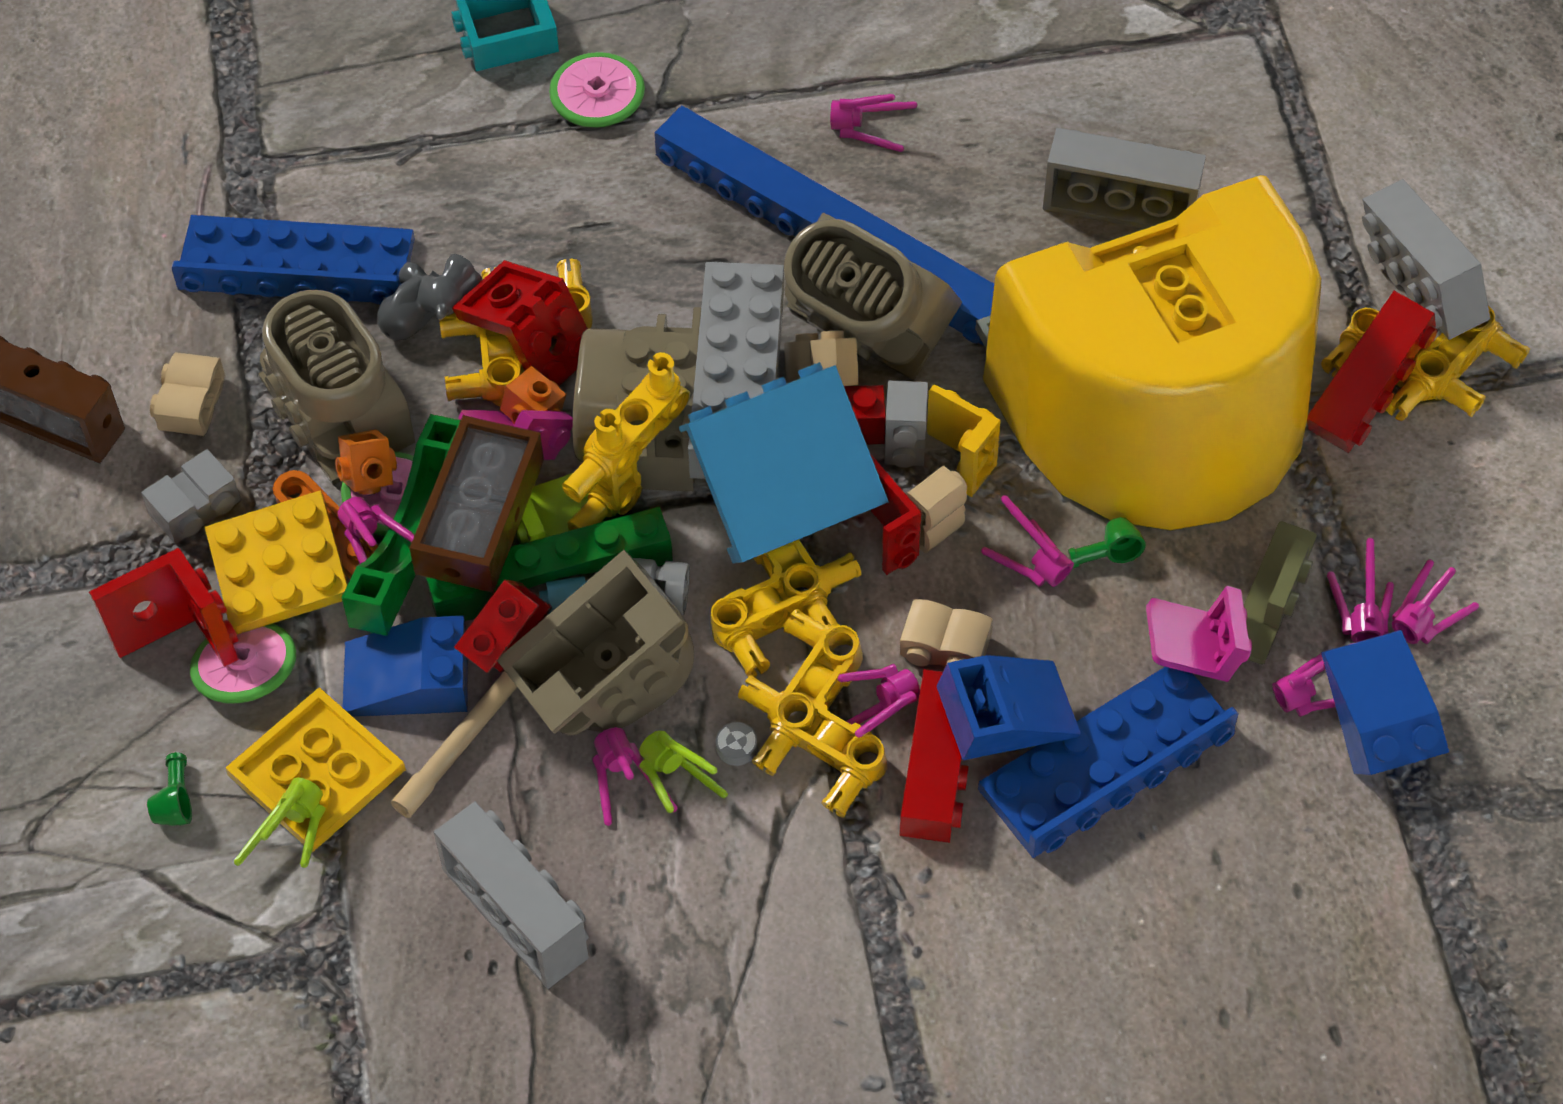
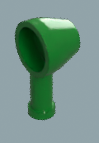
M1119 517L1112 519L1105 526L1104 541L1074 549V547L1068 549L1070 560L1074 563L1073 568L1104 557H1108L1114 563H1127L1138 558L1144 552L1146 544L1141 532L1128 519Z
M179 752L170 753L165 759V764L168 768V786L148 798L147 808L150 819L154 824L182 826L190 824L192 821L191 802L185 788L187 757Z

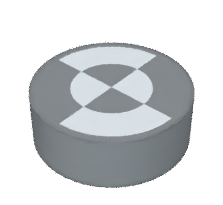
M732 722L724 725L716 735V751L723 762L729 765L740 766L747 764L755 757L758 750V740L756 732L751 726L742 722Z

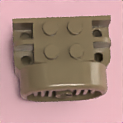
M825 213L820 215L817 222L800 231L786 252L784 275L787 283L785 296L789 302L787 307L808 319L807 322L816 327L819 334L824 331H844L845 338H856L858 357L868 361L870 356L913 381L962 304L960 298L945 281L908 260L894 246L851 222L835 219Z
M305 290L293 293L273 306L263 324L262 336L265 348L260 354V364L263 371L258 373L273 397L271 403L278 417L281 420L288 419L292 425L289 429L295 442L300 448L306 445L332 485L341 482L335 465L336 458L340 457L338 436L376 429L388 438L389 448L391 447L394 452H398L415 443L410 412L405 397L384 367L377 342L347 301L328 291Z
M694 307L692 328L668 327L667 315L658 314L656 327L642 326L632 330L590 328L583 332L579 347L573 402V448L575 457L579 461L584 462V446L589 436L596 429L594 424L595 417L597 415L600 417V412L604 409L615 410L649 373L647 365L650 359L653 360V355L659 352L667 353L673 358L674 373L679 377L681 385L690 391V398L680 415L672 420L663 431H660L642 451L637 461V470L641 474V487L644 490L694 491L695 478H690L689 435L687 431L680 432L679 426L689 423L688 414L692 413L701 307ZM635 420L632 421L630 424L640 425L643 424L644 421Z
M623 550L503 653L498 663L554 734L560 731L562 734L571 736L578 735L586 729L604 731L615 727L623 728L661 706L688 679L694 662V646L688 632V625L679 610L647 571Z

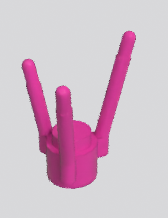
M894 94L832 100L830 112L831 129L840 130V138H853L902 152L904 150L903 145L855 131L854 127H861L862 113L915 109L918 104L914 101L889 102L895 100Z
M1002 496V503L1041 547L1031 560L1035 568L1032 570L987 547H983L981 553L1028 577L1038 587H1041L1045 582L1052 587L1057 586L1070 574L1074 563L1057 548L1034 519L1029 520L1008 496Z
M352 497L343 502L339 507L338 518L346 528L344 534L351 542L360 564L367 560V556L359 539L364 538L369 546H375L376 541L372 534L377 529L378 521H381L412 543L414 534L386 515L379 505L370 507L365 499Z
M1368 538L1366 540V603L1355 606L1354 612L1351 615L1349 614L1335 573L1332 571L1327 573L1330 588L1342 619L1343 634H1351V639L1354 643L1388 634V618L1394 590L1393 582H1388L1383 596L1381 611H1379V607L1375 604L1374 539Z
M1429 559L1426 561L1401 607L1392 615V628L1394 631L1401 630L1406 642L1417 644L1421 640L1423 643L1428 644L1438 633L1479 608V604L1473 602L1433 626L1435 614L1429 605L1456 573L1455 568L1450 567L1421 601H1416L1413 604L1434 565L1433 560Z
M1321 653L1291 674L1272 684L1274 696L1285 712L1288 713L1295 709L1298 716L1302 717L1312 711L1336 707L1333 698L1310 702L1311 697L1316 695V689L1311 678L1325 670Z
M891 664L882 669L857 671L838 676L839 682L882 678L881 684L876 687L877 697L880 702L846 721L851 725L854 723L861 724L873 717L855 731L856 737H862L904 706L917 701L920 688L917 679L910 670L903 669L898 671L896 665Z
M617 727L604 730L596 736L594 745L598 754L592 758L597 771L604 824L607 826L612 824L606 769L609 768L612 772L623 771L625 777L628 780H632L634 778L630 767L632 760L638 768L644 760L639 754L636 744L629 743L625 731ZM639 768V770L642 772L644 777L647 779L649 784L654 789L648 776ZM668 794L669 799H670L672 805L674 806V811H673V812H676V811H677V805L674 803V801L671 799L670 795Z

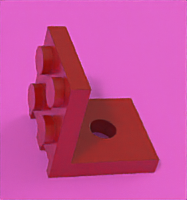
M504 260L452 307L458 320L507 336L524 371L533 366L547 379L554 381L560 386L577 370L581 337L588 328L563 278ZM556 334V345L552 351H549L551 338Z
M179 547L89 591L119 658L195 622L224 667L239 660L233 646L239 639L228 619L223 621L222 614L226 613L227 609L219 593L216 590L209 593V590L212 588L201 567L194 570ZM151 601L145 610L133 612L139 603Z

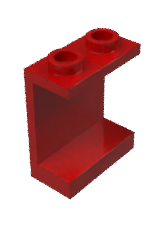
M871 455L889 501L871 509V512L884 526L882 571L888 575L898 568H907L919 556L921 511Z
M504 580L454 648L486 673H489L492 667L496 668L499 672H504L505 670L498 663L499 658L541 622L552 609V606L521 582Z

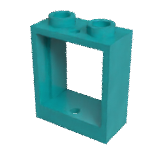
M455 0L457 10L451 12L453 25L456 33H463L464 37H460L462 52L465 59H472L476 72L559 52L557 27L547 0ZM529 8L535 26L478 38L473 20Z

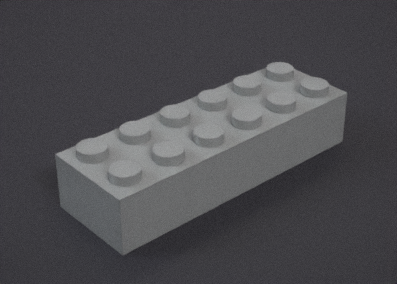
M705 263L692 413L711 406L713 413L727 408L725 399L746 391L750 398L764 393L761 385L778 379L784 303V265ZM689 438L690 478L706 479Z

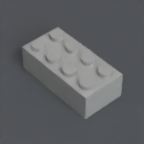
M1056 128L1047 162L1043 210L1143 229L1175 219L1199 199L1206 155L1159 147L1152 144L1126 141L1115 137L1088 134L1077 130Z
M1404 179L1362 199L1365 210L1362 222L1367 233L1370 235L1371 243L1367 247L1371 258L1376 264L1382 263L1390 280L1394 285L1400 284L1405 289L1407 298L1435 313L1436 329L1439 328L1450 340L1490 320L1481 263Z
M475 801L433 831L442 869L542 984L549 989L589 959L586 943L589 937L583 924L586 921L585 915L573 900L570 899L565 902L557 893L559 888L546 870L543 869L538 872L530 863L532 858L525 846L517 839L512 842L503 833L505 827L499 817L492 810L485 812Z

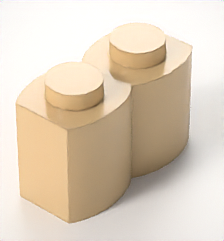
M844 331L821 332L820 340L818 333L795 334V342L784 343L786 383L800 379L798 370L820 362L823 369L836 365L844 386L859 385L856 338H845Z
M175 352L169 364H164L161 372L162 386L158 394L152 396L150 402V415L155 418L158 430L200 436L206 434L212 419L214 405L219 399L225 378L220 358Z
M944 465L906 493L921 511L919 549L925 554L963 526L965 522L966 482L959 473L950 471Z
M914 599L900 639V655L917 666H927L930 664L946 667L949 662L985 656L992 635L993 619L979 612L966 609H952L934 601Z

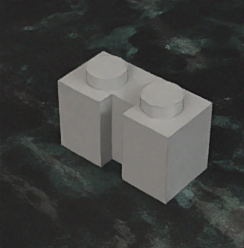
M888 380L885 465H896L903 468L924 466L928 382Z
M208 449L181 466L183 472L172 479L166 475L141 492L148 514L175 544L186 537L193 536L202 526L217 516L228 513L235 504L241 501L235 479Z

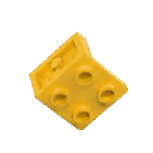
M934 384L928 392L927 434L961 452L957 472L966 482L967 495L972 497L997 466L1001 420L996 418L989 410L978 408L963 400L956 392L945 390Z

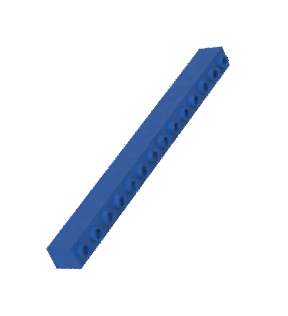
M682 105L655 131L656 156H658L662 163L667 166L677 167L687 173L694 182L708 185L716 190L725 200H733L747 208L753 216L757 218L763 217L775 224L786 235H794L796 237L800 231L817 222L820 215L825 213L835 219L851 222L894 246L908 260L938 276L954 290L962 304L949 323V326L961 332L968 341L980 343L984 346L975 330L976 320L991 315L994 283Z

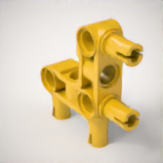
M566 259L561 260L556 266L558 277L564 279L587 328L590 329L593 321L591 301L588 290L582 285L581 263L577 259H570L571 271H567ZM486 268L481 272L483 279L491 272L490 268ZM455 313L447 317L445 316L442 320L439 319L442 339L462 335H476L477 338L480 337L483 369H479V373L452 377L445 376L447 400L483 397V400L492 401L495 405L501 407L505 386L523 373V367L507 336L458 320Z
M1488 306L1490 320L1450 340L1441 333L1428 349H1420L1413 359L1416 361L1412 373L1406 381H1398L1396 385L1401 388L1393 396L1386 411L1389 415L1393 416L1399 409L1400 411L1395 419L1403 421L1420 401L1433 399L1441 401L1445 399L1472 417L1480 409L1486 396L1470 388L1458 378L1483 352L1489 351L1517 369L1520 363L1522 364L1528 356L1530 348L1502 331L1503 327L1495 320L1493 309ZM1362 308L1354 312L1350 325L1340 335V344L1321 361V366L1327 374L1336 368L1332 373V377H1335L1379 313L1378 310Z
M659 352L653 355V360L650 359L647 365L649 373L615 410L604 409L600 412V417L598 415L595 417L594 424L596 429L589 436L584 446V462L562 484L563 491L578 503L588 494L587 503L567 523L570 531L600 523L606 517L616 516L617 513L624 515L632 509L642 492L641 474L637 470L639 456L658 433L663 431L672 420L680 415L690 398V391L681 385L679 377L674 373V361L669 354ZM635 420L644 421V423L640 425L630 424L632 421Z
M798 539L754 557L753 559L757 565L762 564L770 579L746 590L743 588L735 590L714 603L711 608V626L714 641L724 649L734 652L747 677L750 675L757 677L755 668L758 669L760 674H763L769 669L770 662L764 656L755 640L784 627L788 618L794 620L791 617V613L795 609L801 610L802 613L825 626L827 624L840 626L827 607V597L831 593L832 588L861 576L860 566L857 560H854L851 552L820 567L815 565ZM799 587H804V588H807L808 590L798 591V590H795V589H796V588H799ZM726 621H735V622H737V623L732 624V625L723 624V622H726Z
M795 609L791 613V617L794 620L787 619L784 625V632L813 647L804 663L786 689L781 692L776 691L756 679L755 676L750 675L745 680L749 684L748 687L742 685L738 693L739 699L745 700L767 713V719H769L771 725L770 731L772 733L751 761L760 770L763 771L766 768L765 772L774 776L777 768L792 746H798L841 772V775L821 803L831 812L835 809V814L844 818L861 789L872 786L875 781L880 780L885 775L887 770V757L881 740L871 732L866 733L860 738L856 737L855 731L861 725L858 723L851 725L829 711V707L843 686L848 687L852 682H839L838 676L840 674L857 672L863 661V653L858 635L852 628L835 624H827L825 626L805 615L801 610ZM840 645L852 647V650L846 655L838 656L833 654L834 649ZM796 711L807 713L806 718L799 723L787 721L788 717ZM865 752H873L878 755L873 763L863 765L857 762L858 757Z

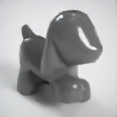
M458 254L450 255L445 263L442 275L434 271L427 275L419 265L413 262H406L399 271L401 285L395 294L383 299L378 309L377 324L381 332L389 339L394 341L406 340L420 331L435 314L437 319L440 320L445 318V316L453 314L452 307L482 281L483 278L468 259Z

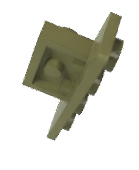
M1283 521L1278 523L1244 603V608L1247 610L1246 624L1248 637L1252 641V650L1248 660L1261 665L1265 664L1284 616L1292 617L1300 593L1295 592L1297 584L1299 582L1305 585L1313 565V561L1308 560L1316 541V533Z

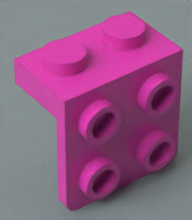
M462 410L458 416L459 420L465 415L540 432L544 460H555L559 451L568 443L571 436L570 431L573 427V417L564 411L522 410L515 424L502 411Z
M1226 586L1208 611L1157 598L1150 599L1146 605L1152 659L1156 664L1228 682L1242 662L1245 663L1249 659L1252 641L1248 637L1246 624L1247 610L1243 605L1241 589Z

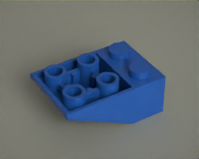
M985 655L949 662L936 686L962 760L1076 738L1081 735L1054 661Z

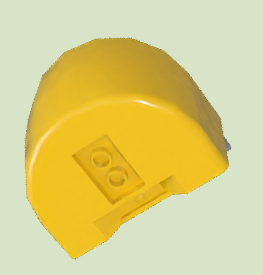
M1260 175L1203 194L1175 219L1091 248L1064 242L1012 260L999 268L995 275L991 315L976 320L975 330L986 347L983 380L1025 454L1060 494L1109 520L1122 517L1128 519L1133 525L1176 530L1227 521L1275 491L1301 452L1308 417L1318 330L1321 276L1307 236L1268 177Z

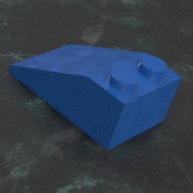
M464 616L422 617L391 627L388 636L371 633L345 641L343 709L352 717L468 712V658L454 648L466 632Z
M1401 630L1321 652L1354 774L1373 775L1449 753L1439 712Z

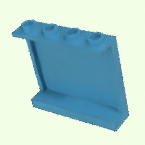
M820 362L798 370L800 379L786 383L784 377L761 385L764 393L750 398L747 391L724 400L727 408L713 413L711 406L688 414L690 422L679 426L680 432L687 431L730 539L732 546L726 549L732 564L745 562L889 502L836 365L825 369L822 368Z

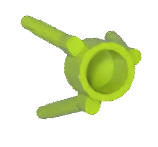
M655 731L642 742L639 754L644 760L640 763L639 768L650 779L668 813L674 811V806L657 772L670 774L681 766L721 798L725 799L728 796L726 790L698 767L712 775L717 773V768L672 739L665 731Z
M294 778L287 791L283 793L277 806L234 859V864L240 866L261 840H267L283 818L287 817L298 823L304 822L305 818L310 819L300 862L302 868L308 867L319 821L326 810L324 806L319 804L323 791L315 783L307 779Z

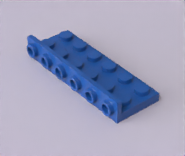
M191 215L180 261H173L172 272L177 289L189 292L208 291L223 292L229 295L253 294L264 297H287L293 293L305 290H323L334 293L347 302H373L381 305L383 299L395 294L401 285L399 271L406 262L411 261L415 237L413 229Z
M1164 667L1076 721L1081 732L1080 737L1037 745L980 780L978 790L1032 858L1044 851L1051 853L1061 847L1067 837L1080 829L1083 832L1092 828L1100 820L1101 815L1112 808L1119 810L1128 805L1135 797V794L1146 787L1152 789L1160 785L1168 777L1169 772L1177 767L1182 766L1186 768L1199 759L1204 750L1212 745L1219 747L1228 742L1235 734L1239 713L1234 707L1225 711L1193 673Z

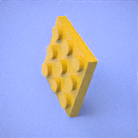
M321 490L205 526L223 602L227 609V618L237 635L342 602L341 597L348 583Z
M320 687L225 767L227 775L269 814L277 806L283 793L287 791L294 778H304L315 783L323 791L319 804L324 806L326 810L319 821L312 853L406 771L404 762ZM284 817L280 824L304 845L310 819L305 818L304 822L298 823Z

